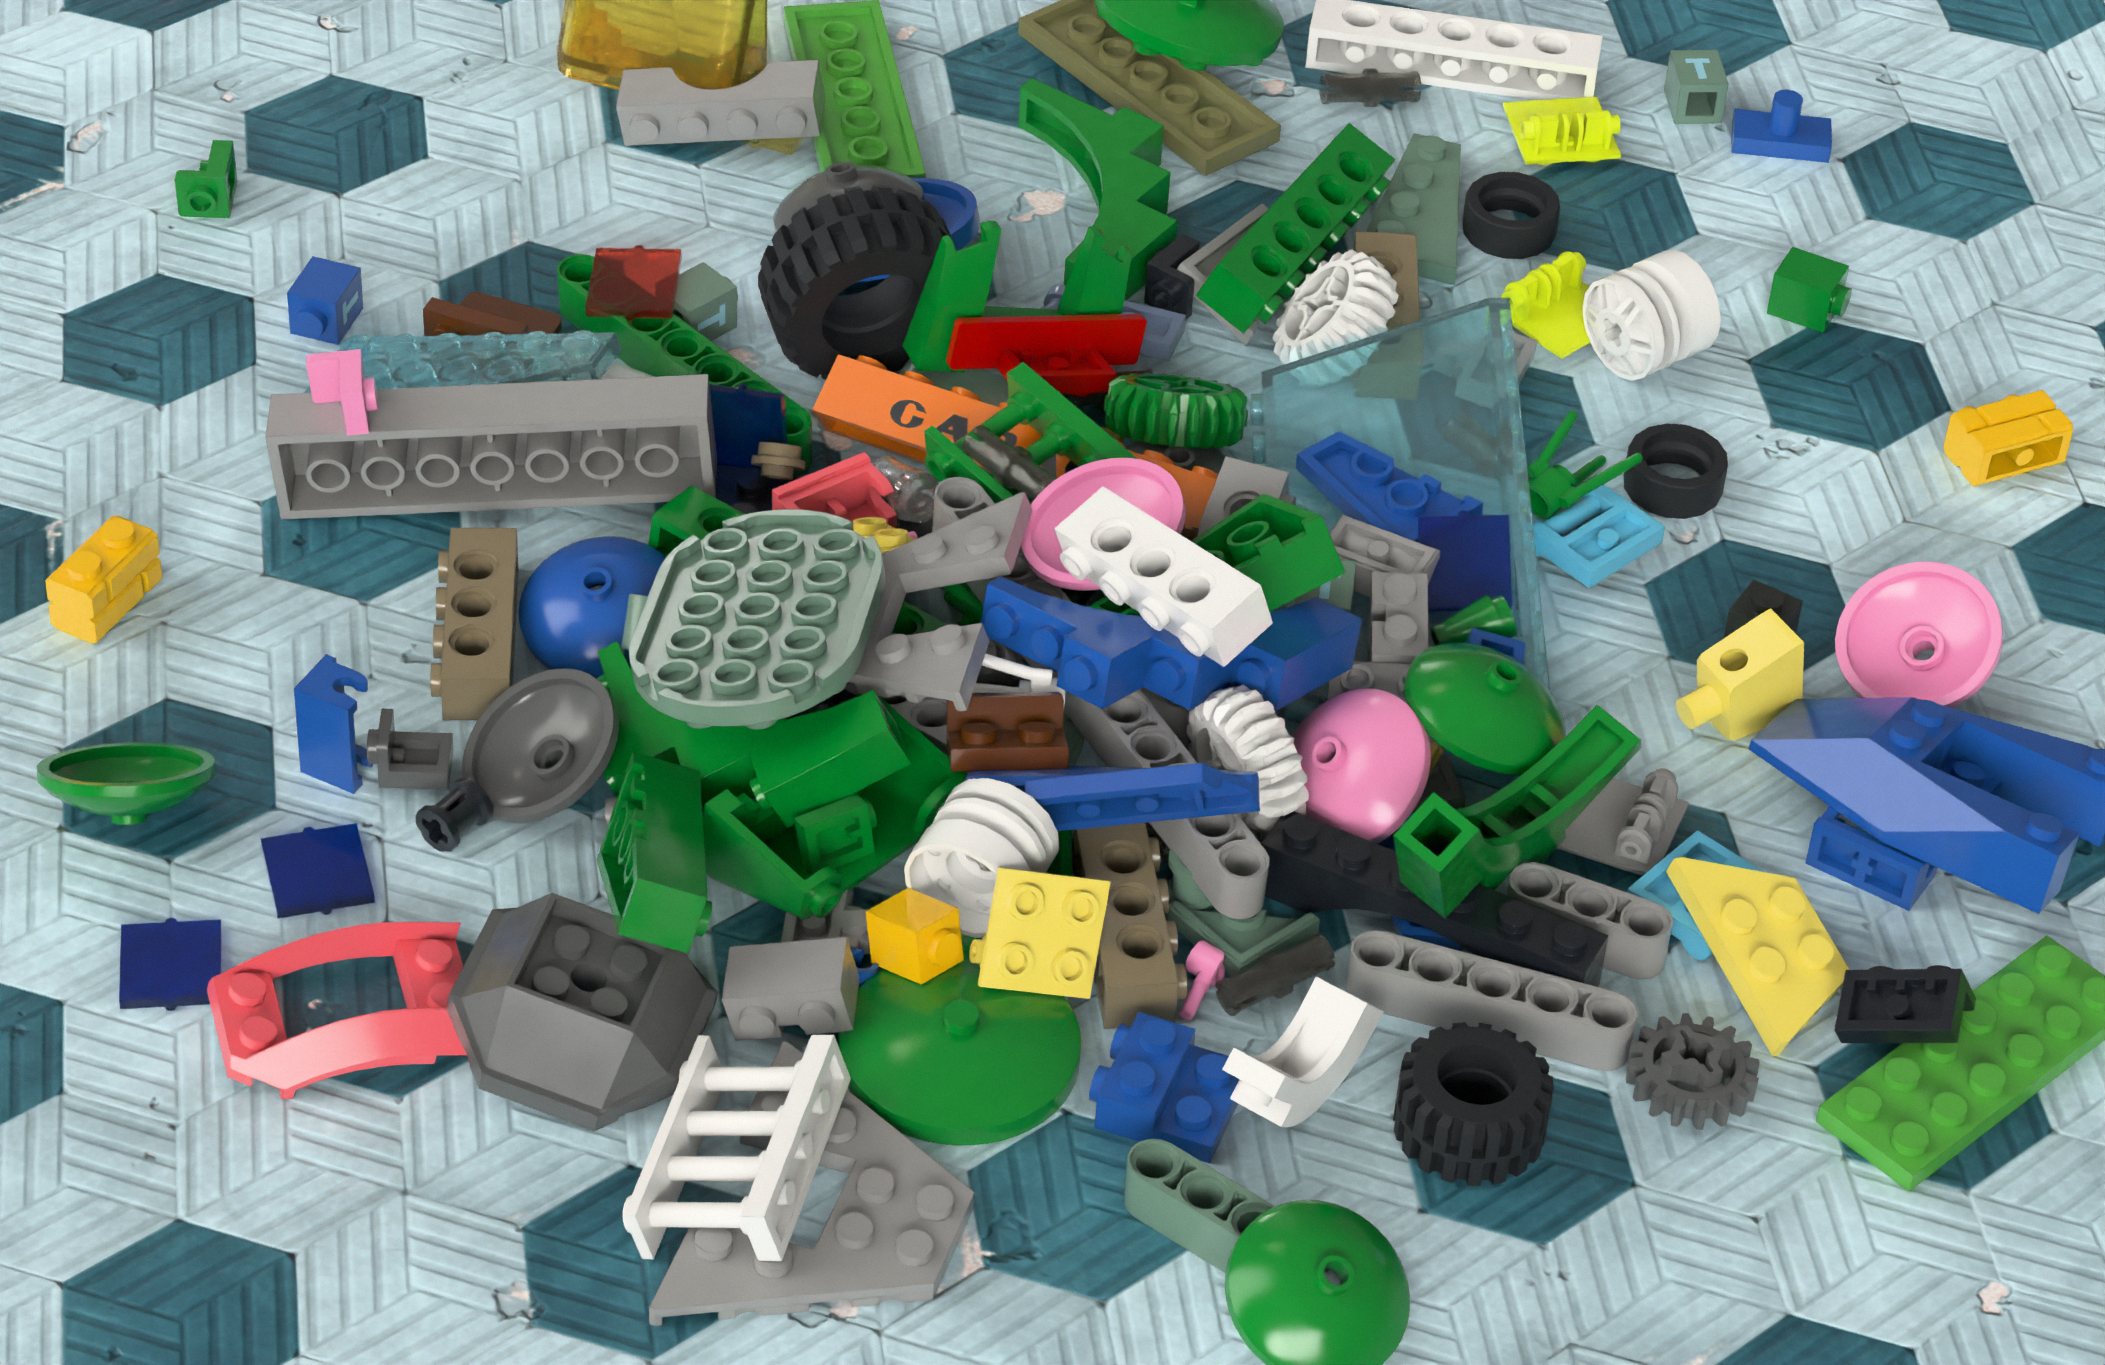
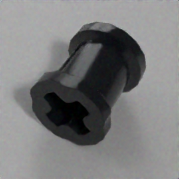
M461 777L450 785L449 794L439 802L431 806L425 805L418 810L415 815L416 825L421 831L424 840L440 852H451L458 847L460 837L471 827L486 824L492 818L493 805L483 788L471 779Z

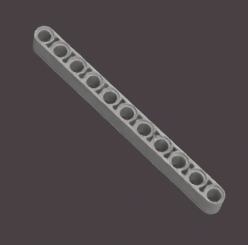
M964 477L947 478L941 481L935 488L932 532L995 503L976 481ZM1021 546L1012 574L999 576L1039 593L1071 602L1060 587L1044 581L1033 572L1028 565ZM999 577L966 583L984 605L987 583ZM1023 656L1030 667L1049 669ZM1053 671L1052 677H1058V673ZM1140 689L1104 709L1065 691V713L1107 767L1155 768L1197 763ZM1237 813L1149 822L1168 848H1172L1183 862L1182 865L1187 867L1192 873V879L1217 911L1234 919L1250 918L1260 912L1264 905L1269 856Z

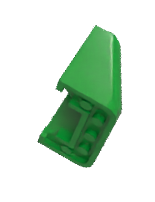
M878 696L896 721L912 764L856 792L859 796L865 795L869 799L876 814L877 826L872 829L875 853L835 869L832 866L824 867L810 875L802 867L795 824L787 828L773 808L765 812L756 799L753 801L745 793L735 797L726 789L706 802L704 807L703 831L706 874L717 882L803 920L813 916L822 918L836 907L846 890H852L918 843L926 829L932 825L938 811L945 804L953 788L966 781L968 774L965 771L951 772L948 756L885 700Z

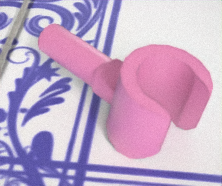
M1204 940L1199 941L1193 947L1185 965L1186 971L1196 976L1179 1012L1180 1017L1188 1021L1193 1019L1210 986H1218L1225 977V967L1223 965L1224 952Z

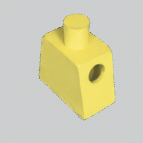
M1771 608L1761 613L1701 653L1697 659V689L1676 700V709L1680 719L1689 729H1695L1709 721L1725 739L1732 741L1761 731L1794 700L1803 699L1804 642Z

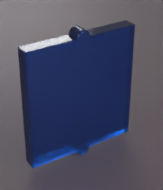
M709 384L717 464L761 469V467L751 464L752 455H757L759 442L787 444L785 394L750 390L745 384H739L737 388Z
M1462 510L1458 513V516L1418 517V543L1440 550V558L1428 583V612L1460 611L1485 594L1490 598L1502 595L1507 601L1510 610H1512L1509 515H1469L1467 511Z
M357 823L314 830L312 827H305L303 832L261 838V848L277 918L314 912L328 915L333 909L375 903L374 891Z
M168 918L165 922L121 925L120 1009L165 1007L166 1010L173 1011L177 1006L210 1004L207 993L209 980L222 973L221 919L177 922L175 918Z

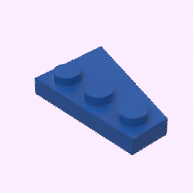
M1340 431L1297 453L1296 469L1344 515L1430 547L1482 518L1483 502L1469 495H1466L1461 500L1441 490L1442 482L1424 474L1417 478L1394 467V458Z

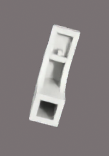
M1315 977L1294 1019L1270 1049L1254 1056L1233 1048L1222 1069L1240 1079L1230 1099L1280 1127L1288 1128L1300 1124L1320 1108L1349 1074L1366 1047L1384 1011L1323 979Z

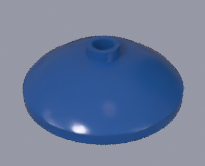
M615 536L581 540L553 553L532 573L525 584L519 602V623L530 652L541 664L550 670L562 668L575 669L588 673L596 679L603 675L604 672L597 651L616 641L621 646L629 594L648 596L656 574L666 557L655 548L643 542ZM603 585L601 589L590 590L595 586ZM624 650L629 657V651Z

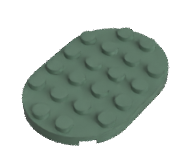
M799 509L749 513L722 521V529L712 531L701 541L693 534L675 547L665 558L656 574L629 646L633 681L641 697L656 710L670 717L685 721L692 728L702 729L711 726L745 725L750 729H764L772 726L778 719L805 711L844 690L847 682L852 678L863 658L884 593L885 571L881 549L872 535L865 538L856 533L853 529V522L843 517L819 511Z

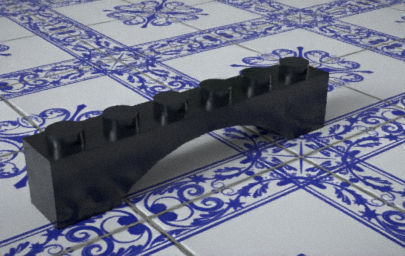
M1295 811L1285 816H1280L1261 843L1269 856L1265 897L1304 913L1359 909L1389 914L1420 924L1439 933L1474 955L1596 987L1600 985L1609 935L1480 884H1477L1448 917L1444 919L1400 882L1396 851Z

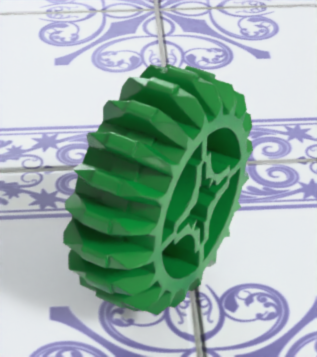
M1131 373L1129 375H1121L1109 382L1108 394L1105 395L1104 411L1106 412L1105 424L1114 434H1119L1122 438H1132L1134 441L1148 442L1152 445L1160 444L1188 449L1191 447L1203 449L1210 447L1223 448L1225 446H1232L1243 439L1244 427H1247L1248 410H1246L1247 397L1240 389L1232 387L1230 384L1218 383L1217 380H1205L1200 377H1186L1183 375H1167L1164 373Z

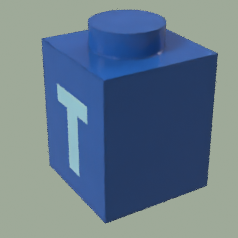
M312 256L287 292L290 334L339 345L363 310L361 268Z

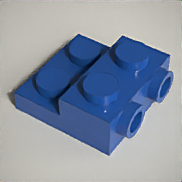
M1138 1012L1132 1026L1120 1024L1115 1032L1110 1049V1058L1114 1059L1111 1068L1099 1065L1094 1074L1089 1091V1100L1097 1102L1095 1128L1139 1142L1147 1139H1161L1172 1143L1196 1159L1210 1164L1238 1105L1230 1097L1240 1079L1222 1070L1229 1056L1194 1046L1196 1029Z

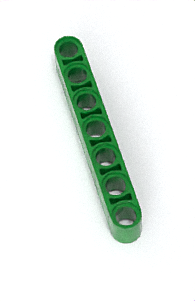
M577 254L566 257L559 262L557 266L559 310L566 320L631 368L654 377L708 374L714 430L751 457L752 455H757L759 442L781 443L802 447L801 460L806 462L805 470L794 471V474L804 473L810 468L812 464L811 415L806 409L599 259L591 255Z

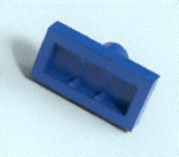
M1779 90L1774 94L1771 112L1734 109L1731 153L1829 163L1832 149L1831 118L1800 115L1803 97L1793 90Z

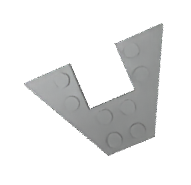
M1025 492L1018 493L882 554L885 571L884 593L861 663L848 681L855 684L859 693H867L874 690L880 697L903 696L908 702L920 703L925 697H933L953 701L957 711H967L989 644V638L983 624L977 623L965 626L950 624L940 627L935 631L907 636L904 634H891L906 593L1012 574L1032 513V508Z
M783 1041L770 1067L795 1066L797 1061L802 1060L803 1054L790 1043ZM846 1090L818 1165L850 1175L815 1248L811 1249L789 1242L782 1261H758L748 1235L744 1234L741 1228H689L649 1307V1324L660 1326L662 1325L663 1317L717 1312L718 1320L734 1319L746 1312H757L763 1316L809 1312L810 1303L852 1299V1307L873 1306L887 1300H898L901 1302L933 1300L974 1209L975 1192L851 1092ZM758 1091L748 1111H777L780 1105H784L789 1091ZM740 1136V1143L767 1150L772 1136Z

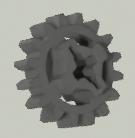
M1682 1013L1680 1024L1675 1025L1665 1016L1659 1017L1656 1030L1643 1026L1640 1029L1638 1041H1632L1630 1044L1625 1080L1626 1083L1635 1085L1632 1098L1635 1102L1650 1100L1649 1115L1652 1117L1660 1115L1664 1111L1671 1114V1125L1675 1127L1682 1122L1683 1118L1692 1119L1696 1130H1703L1705 1119L1712 1118L1721 1127L1726 1126L1729 1112L1742 1117L1745 1114L1747 1102H1753L1755 1098L1760 1062L1759 1059L1750 1057L1752 1049L1750 1041L1735 1043L1736 1028L1729 1026L1722 1031H1718L1713 1028V1017L1707 1016L1703 1020L1702 1025L1693 1024L1689 1013ZM1661 1057L1660 1064L1654 1065L1655 1061ZM1730 1077L1731 1080L1724 1086L1725 1078Z

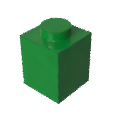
M1792 247L1774 273L1767 314L1824 333L1834 316L1842 317L1849 304L1852 289L1845 286L1849 266Z

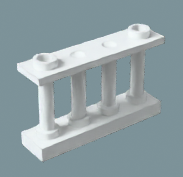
M698 1035L688 1061H684L680 1068L678 1085L633 1194L628 1196L624 1203V1227L628 1233H631L642 1259L654 1260L666 1228L679 1227L741 1228L742 1232L748 1235L758 1261H782L851 1080L834 1035H811L802 1060L797 1061L795 1066L722 1067L710 1036ZM722 1091H789L784 1105H780L777 1111H714ZM703 1136H772L767 1150H763L760 1156H696ZM685 1181L754 1182L749 1196L744 1197L742 1202H677Z

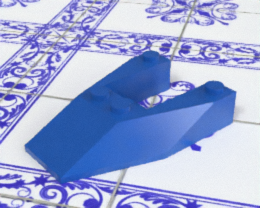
M1914 697L1796 699L1751 739L1748 748L1879 841L2037 914H2040L2060 892L2078 838L2099 847L2105 842V749H2094L2077 742L1946 707L1933 701Z

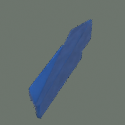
M1203 763L1155 768L1068 766V769L970 771L966 777V780L990 778L1015 786L1033 797L1051 817L1057 831L1260 811L1258 772L1218 770Z

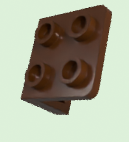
M481 292L469 293L460 305L432 297L423 308L426 359L511 383H523L562 330V318L556 313Z

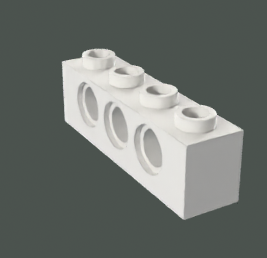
M1104 486L1054 528L1062 549L1060 560L1072 576L1078 580L1087 578L1098 585L1112 602L1117 605L1125 603L1140 613L1142 618L1152 628L1161 631L1163 628L1177 636L1182 644L1196 656L1204 654L1225 667L1273 624L1260 584Z

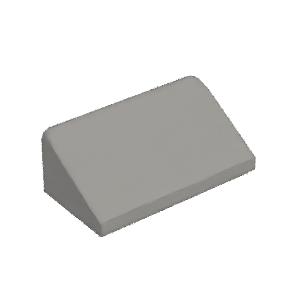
M1343 514L1329 532L1341 560L1356 561L1354 591L1370 597L1372 572L1427 574L1429 583L1440 558V550Z

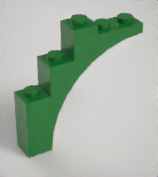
M1031 78L1020 87L1018 127L1049 144L1073 165L1088 184L1098 207V217L1093 227L1102 230L1107 238L1102 249L1115 256L1117 250L1124 245L1132 254L1124 299L1128 300L1145 286L1147 262L1154 257L1158 250L1166 248L1176 240L1178 220L1165 215L1168 211L1171 172L1159 167L1161 165L1164 125L1124 106L1113 115H1110ZM1083 241L1065 259V286Z
M617 641L597 651L604 672L603 675L597 677V680L612 695L619 715V732L616 746L603 772L609 787L615 795L619 794L632 752L699 770L703 808L706 802L728 789L735 797L742 793H745L751 799L755 797L765 812L773 808L788 828L795 824V817L844 799L912 764L896 721L874 690L832 708L794 718L779 719L772 726L764 729H750L745 725L711 726L696 729L688 726L685 721L670 717L656 710L641 697L633 681L630 659Z
M1596 705L1542 759L1512 783L1487 799L1466 808L1454 809L1433 792L1393 835L1400 882L1446 919L1477 884L1496 890L1516 866L1531 862L1542 864L1566 838L1565 830L1641 749V739L1600 706Z

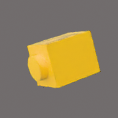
M907 888L865 911L871 964L878 963V967L922 985L964 961L959 909L957 907Z

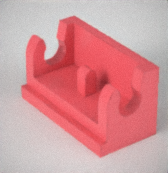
M865 452L772 489V510L799 509L819 511L843 517L852 522L858 518L879 517L886 519V524L892 527L897 526V514L881 497V495L886 497L893 494L894 489L889 480L870 462V457Z

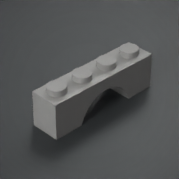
M818 60L769 62L761 73L743 84L712 90L687 85L676 76L672 67L623 70L616 109L625 146L820 136L825 94Z

